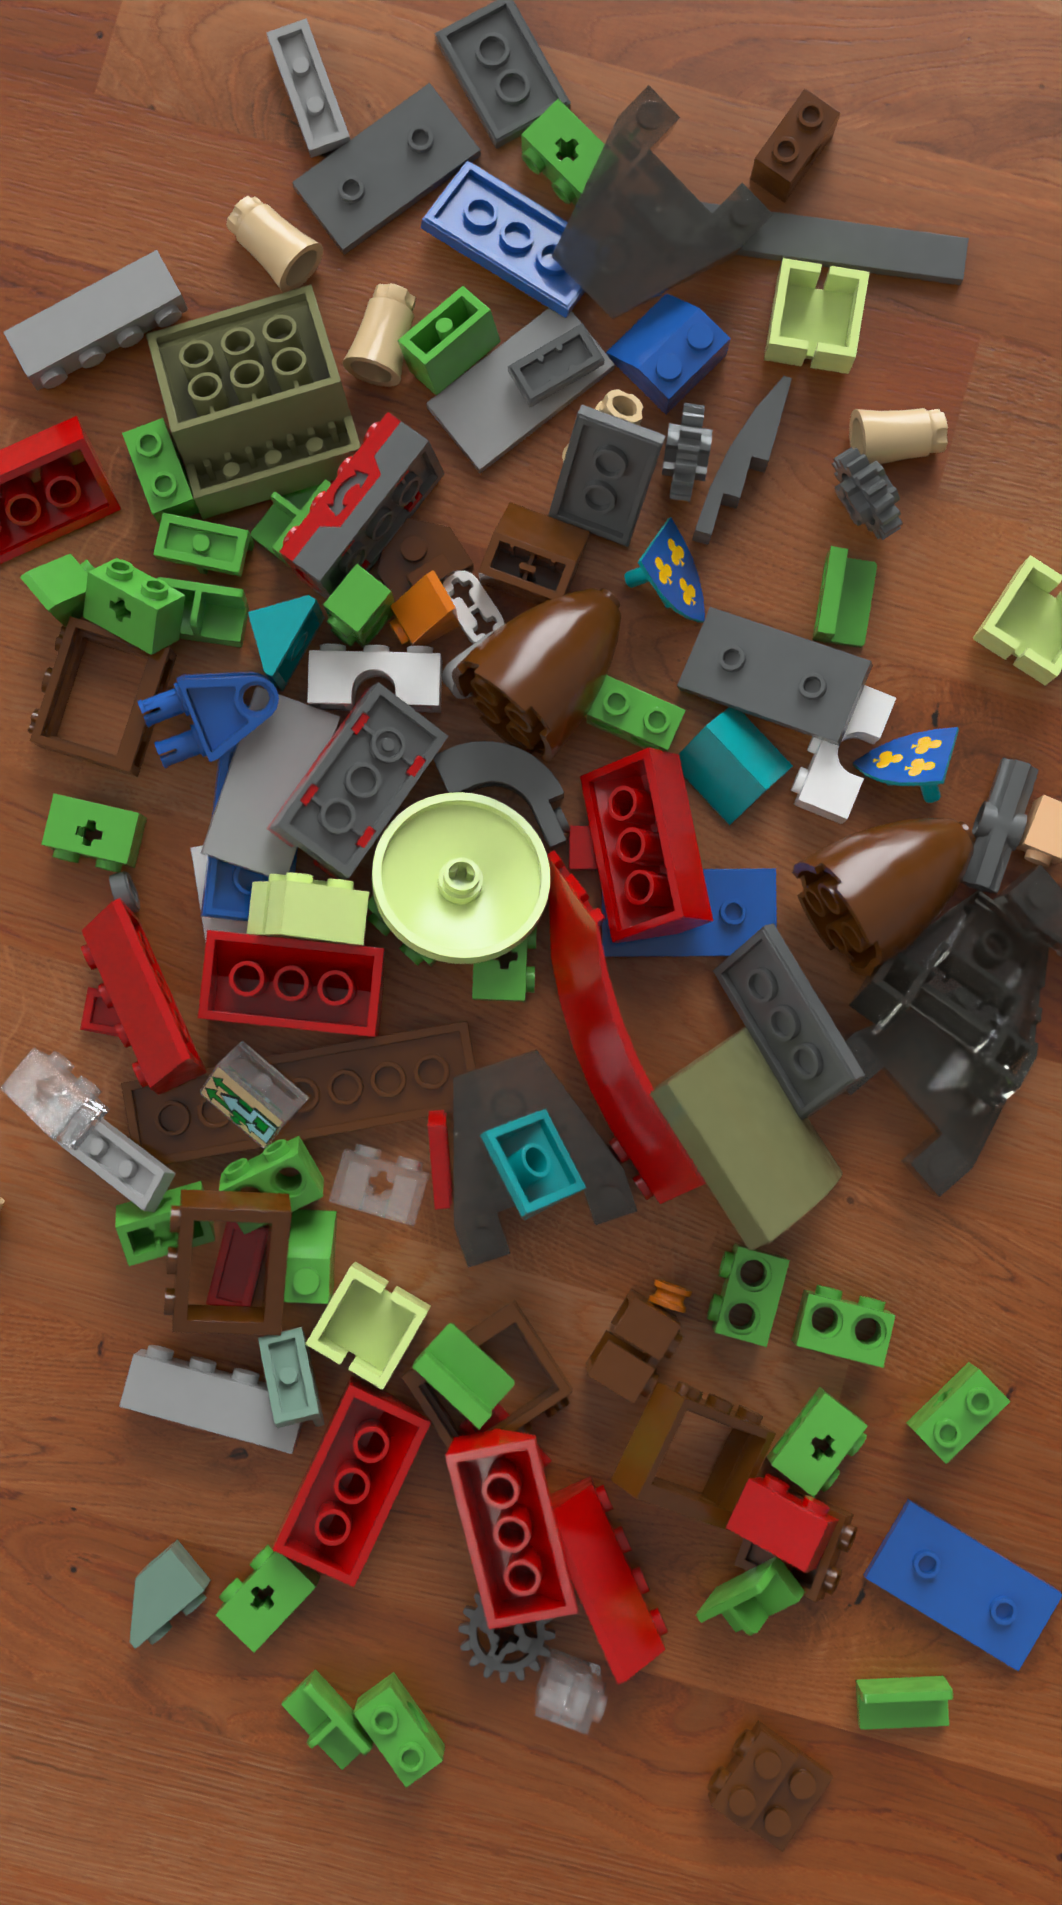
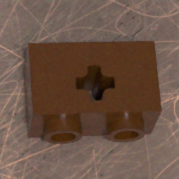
M804 89L755 157L750 179L785 203L834 135L840 112Z

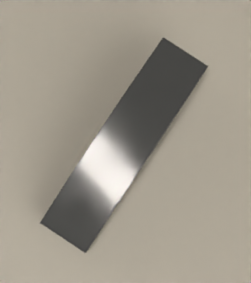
M783 376L755 408L731 444L709 488L692 541L709 545L720 505L737 509L748 469L765 472L792 378Z

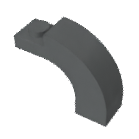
M493 741L460 744L434 756V763L448 793H471L485 787H501L511 790L522 797L531 808L550 851L566 844L564 833L571 831L561 807L554 810L551 807L552 803L564 798V791L553 773L536 757L515 746Z

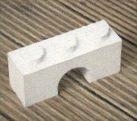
M322 644L320 645V650H309L307 703L312 707L320 710H352L355 706L356 691L360 684L372 677H382L389 680L395 686V695L415 711L441 712L442 658L440 653H433L432 647L409 646L407 647V652H389L388 646L365 645L363 646V651H346L345 645Z
M865 685L842 741L856 738L874 745L883 733L896 697ZM812 737L807 751L814 753L808 769L800 767L791 788L792 792L797 793L793 805L842 824L849 817L864 779L847 772L841 766L838 759V745Z

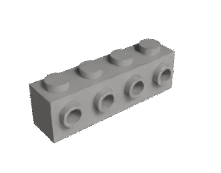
M155 250L3 333L28 379L38 391L43 387L49 389L62 384L67 379L68 374L81 367L90 368L99 364L105 359V354L120 346L127 348L135 345L143 338L144 333L157 326L167 327L174 324L188 308L160 254Z
M148 1345L147 1350L140 1349L133 1354L119 1407L290 1454L297 1447L303 1422L276 1428L267 1383L258 1381L260 1376L258 1373L241 1368H234L233 1373L216 1369V1362L202 1357L192 1356L190 1362L174 1358L173 1350L157 1345Z

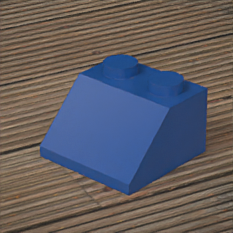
M666 293L606 354L663 413L667 414L727 355L731 338L699 307Z

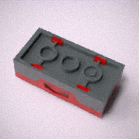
M389 412L386 413L380 422L377 421L369 427L364 436V443L354 456L347 457L341 463L337 471V478L326 491L320 492L314 498L309 514L299 526H294L289 530L283 540V547L279 551L298 578L326 599L330 597L356 564L367 572L371 570L381 557L382 551L405 521L412 517L445 474L429 440Z
M376 683L362 694L269 824L267 830L290 847L298 846L315 859L313 864L333 879H349L449 736L382 684Z

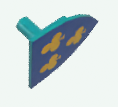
M670 517L639 559L638 564L640 567L625 573V582L630 588L650 582L666 608L671 607L686 619L704 623V598L699 575L683 536L672 517Z
M958 727L934 729L894 739L869 751L854 761L853 766L865 776L881 783H886L888 786H920L924 801L927 803L936 802L941 798L938 784H944L959 729Z

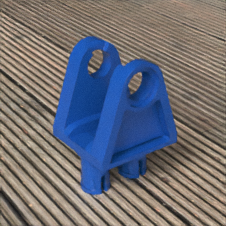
M248 671L184 674L176 677L177 683H174L175 688L137 701L142 713L157 707L160 708L143 715L148 728L183 713L186 716L191 715L194 724L190 725L191 730L162 741L154 742L158 755L177 749L160 756L163 767L166 769L173 764L202 754L203 758L207 757L209 762L219 759L275 712L279 697L277 689L266 676L258 672ZM253 685L264 687L269 694L267 705L257 711L250 710L249 705L243 702L244 692Z

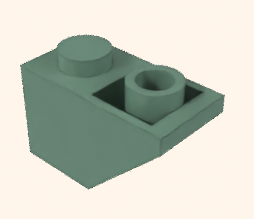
M178 1539L145 1566L135 1579L130 1643L135 1649L146 1640L151 1645L156 1643L173 1627L169 1623L171 1618L180 1611L186 1616L189 1615L207 1598L203 1591L211 1579Z

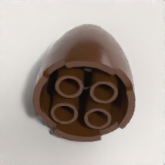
M594 588L579 590L545 601L513 618L479 643L453 669V682L456 684L460 695L467 697L470 694L473 697L474 705L483 714L480 719L509 745L522 749L529 754L536 751L542 754L541 757L545 762H549L574 734L589 712L603 685L618 642L621 613L618 609L620 603L610 591L604 588L600 590Z
M951 818L901 820L851 834L825 846L795 864L792 873L797 879H801L803 892L797 895L813 928L831 951L836 947L839 952L852 960V962L848 963L851 971L861 976H870L901 954L919 938L945 908L965 876L973 856L974 834L964 822H957Z

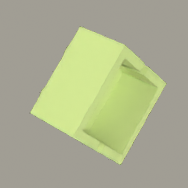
M783 258L777 276L764 360L802 366L806 358L812 359L810 368L849 374L857 353L869 272L830 266L822 290L815 288L821 273L822 264Z
M1030 555L1017 569L972 639L1004 660L1013 654L1017 658L1012 665L1046 686L1062 670V591L1059 592L1056 598L1049 594L1060 584L1062 575Z
M286 873V875L269 874L268 881L252 882L247 934L363 945L369 892L353 890L354 882L348 880H313L312 875L301 873Z
M355 1261L347 1271L307 1340L306 1345L338 1364L342 1363L348 1352L353 1353L356 1357L348 1370L383 1390L431 1305L396 1286L392 1293L385 1289L389 1283L388 1280Z

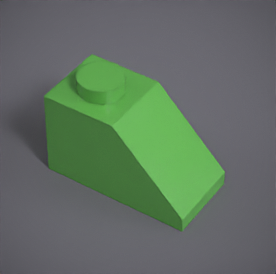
M68 554L29 570L20 578L44 607L67 627L70 616L78 619L83 616L87 575L89 571L95 568L87 559L80 564L71 554Z
M297 1209L292 1212L284 1302L329 1304L334 1293L337 1211Z

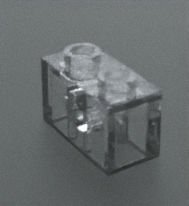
M33 1047L0 1089L52 1140L77 1150L110 1109L97 1098L101 1094L98 1087L85 1077L80 1076L77 1079L71 1073L75 1066L57 1051H53L51 1055H48Z
M356 1143L355 1150H343L329 1202L414 1226L417 1223L431 1174L422 1170L424 1163L404 1156H398L397 1163L380 1158L382 1150ZM384 1171L388 1173L387 1181L394 1183L392 1189L387 1188L382 1194L376 1193V1185L370 1183V1178L377 1177Z
M551 1648V1654L545 1661L535 1689V1715L587 1735L591 1722H600L607 1702V1695H604L606 1683L602 1682L600 1666Z

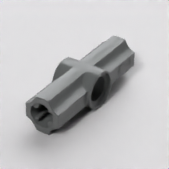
M1002 758L1000 760L988 799L982 803L972 828L975 837V843L973 844L974 853L965 876L961 881L967 887L981 892L998 893L1011 852L1016 850L1026 827L1027 815L1024 813L1039 769L1034 768L1031 764L1017 759Z

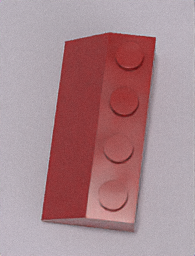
M77 415L0 450V564L121 510L100 460Z
M648 747L581 775L580 780L612 942L621 943L679 934L713 922L680 756Z
M121 898L112 901L81 930L87 943L81 946V950L90 969L98 968L104 983L98 985V990L107 1008L115 1007L121 1022L115 1024V1029L124 1047L132 1046L138 1060L132 1063V1068L140 1085L143 1088L149 1085L151 1090L160 1095L207 1073L139 918Z
M207 930L198 1018L378 1037L384 992L385 948Z
M351 1376L278 1530L272 1550L349 1586L355 1587L431 1421L393 1395Z
M493 1429L454 1437L445 1456L488 1628L494 1629L577 1614L578 1606L536 1435Z
M589 1476L551 1493L550 1496L571 1580L615 1680L619 1685L630 1679L665 1651L662 1636L669 1632L659 1608L650 1610L644 1594L650 1592V1588L641 1567L632 1569L625 1554L632 1551V1548L622 1525L614 1528L607 1512L613 1510L614 1507L604 1484L596 1487L592 1477Z

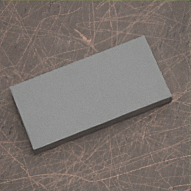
M548 308L426 403L428 410L480 474L614 370L615 364L591 336L605 359L604 365L536 405L528 406L510 376L508 366L580 325L581 322L572 311L565 318Z
M255 688L249 706L250 710H261L267 705L269 694L266 689ZM278 694L279 702L275 712L237 743L200 853L269 877V874L286 875V873H289L297 846L290 847L268 831L267 827L330 741L340 718L337 715Z

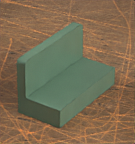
M302 1327L283 1331L281 1335L259 1337V1347L276 1428L313 1420L316 1427L325 1425L310 1349L306 1345L307 1338Z

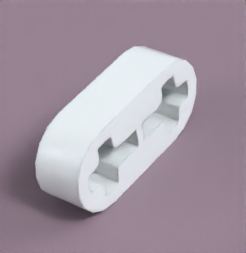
M455 571L454 574L444 580L443 586L456 607L459 625L472 644L485 636L484 633L479 635L474 633L478 629V624L473 615L478 611L486 622L492 620L496 622L493 630H497L504 625L502 615L479 580L472 573ZM459 582L463 587L469 584L472 586L469 590V596L474 605L468 608L462 598L458 597L454 600L451 598L455 593L453 587L455 583Z

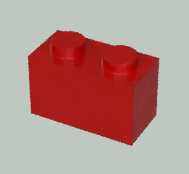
M765 1474L764 1479L762 1477L749 1478L726 1528L805 1573L815 1570L839 1521L828 1514L830 1507L805 1495L803 1500L788 1492L789 1484L770 1474Z

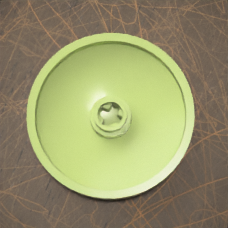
M464 792L444 793L414 803L402 811L389 824L379 840L374 855L372 890L376 906L383 921L392 933L406 946L417 953L437 961L454 964H473L485 962L508 953L522 943L536 927L543 914L549 895L550 866L547 853L538 834L515 810L504 803L479 794Z

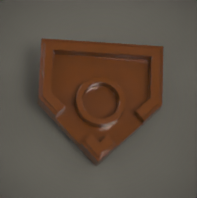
M408 518L382 551L377 573L382 583L392 591L394 601L396 602L432 570L435 571L443 585L444 580L454 574L455 571H467L474 567V564L451 527Z

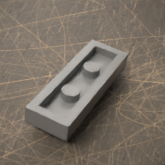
M307 18L266 32L311 158L342 147L350 141V136Z
M77 1106L58 1141L61 1147L143 1211H156L176 1174L89 1107Z

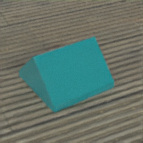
M309 595L248 612L264 672L275 688L282 692L325 619L317 600Z
M730 707L708 723L678 754L684 778L729 826L793 767L743 712Z
M546 1108L485 1131L480 1135L524 1220L586 1189Z

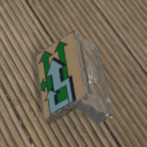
M243 1040L216 1065L200 1089V1094L264 1149L272 1143L283 1126L309 1099L307 1095Z

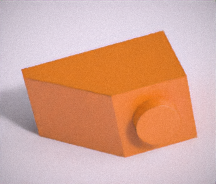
M434 570L423 576L390 606L395 619L390 621L389 624L401 645L409 641L411 646H426L459 626L456 607Z

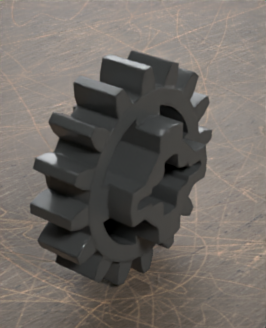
M684 403L680 425L669 423L662 466V475L672 476L669 499L690 502L694 480L705 481L712 442V430L702 428L705 411L704 405Z
M851 447L835 457L832 466L836 470L834 475L840 482L839 485L834 487L835 492L847 509L852 521L857 526L865 523L868 531H873L876 538H881L882 540L901 529L900 526L903 525L899 518L901 513L894 505L900 500L897 489L887 477L882 465L877 461L869 464L867 456L865 454L861 455L858 448L853 449Z
M477 1591L473 1597L478 1606L466 1605L463 1613L471 1621L460 1623L458 1630L463 1634H469V1638L464 1640L460 1646L462 1651L473 1650L474 1652L469 1665L473 1667L480 1662L486 1665L483 1674L485 1678H488L494 1670L500 1671L501 1683H506L509 1672L514 1671L520 1681L524 1680L526 1666L538 1672L541 1664L537 1656L549 1657L552 1651L544 1643V1640L555 1639L556 1630L545 1628V1624L552 1621L553 1618L535 1621L537 1635L527 1628L526 1623L516 1624L514 1633L518 1637L510 1635L507 1641L504 1640L502 1647L498 1648L501 1639V1629L488 1628L480 1592ZM478 1627L488 1635L491 1645L488 1652L483 1648L479 1640ZM517 1650L526 1654L515 1660H503L505 1654Z

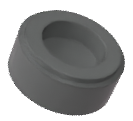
M122 871L110 875L109 882L114 900L121 898L133 913L139 912L140 901L130 874Z

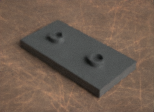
M428 83L297 178L292 184L294 190L342 254L345 255L457 174L467 160L472 163L479 158L481 150L434 87Z
M710 607L677 686L684 692L840 746L873 664L870 660Z
M774 923L763 926L713 970L801 1120L814 1115L866 1076Z

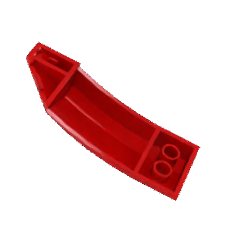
M553 850L547 854L550 866L548 900L551 963L559 1002L571 1044L589 1090L615 1136L608 1141L622 1164L630 1159L639 1172L632 1179L645 1199L648 1200L654 1196L658 1203L662 1204L704 1185L706 1181L649 1094L654 1091V1088L636 1055L622 1020L607 971L599 931L605 916L598 907L596 909L592 908L588 902L590 897L575 876L569 873L562 859Z

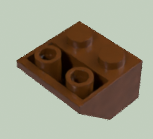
M510 502L491 537L478 572L479 582L481 585L536 605L564 596L569 593L591 532Z

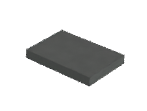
M496 0L435 33V41L496 149L520 137L557 99L569 110L571 109V102L513 0Z
M581 405L577 413L548 516L628 547L632 540L666 435Z

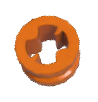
M655 1279L653 1284L657 1289L654 1294L649 1295L648 1300L665 1308L686 1313L687 1307L684 1305V1300L687 1297H691L692 1291L664 1280Z

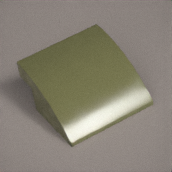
M312 285L146 334L171 433L184 461L193 497L202 519L269 500L274 491L282 496L322 484L325 479L327 481L335 480L341 463L347 457L354 456L361 447Z
M746 1026L654 1087V1091L649 1093L749 1250L770 1243L793 1225L833 1189L843 1174L808 1118L801 1120Z

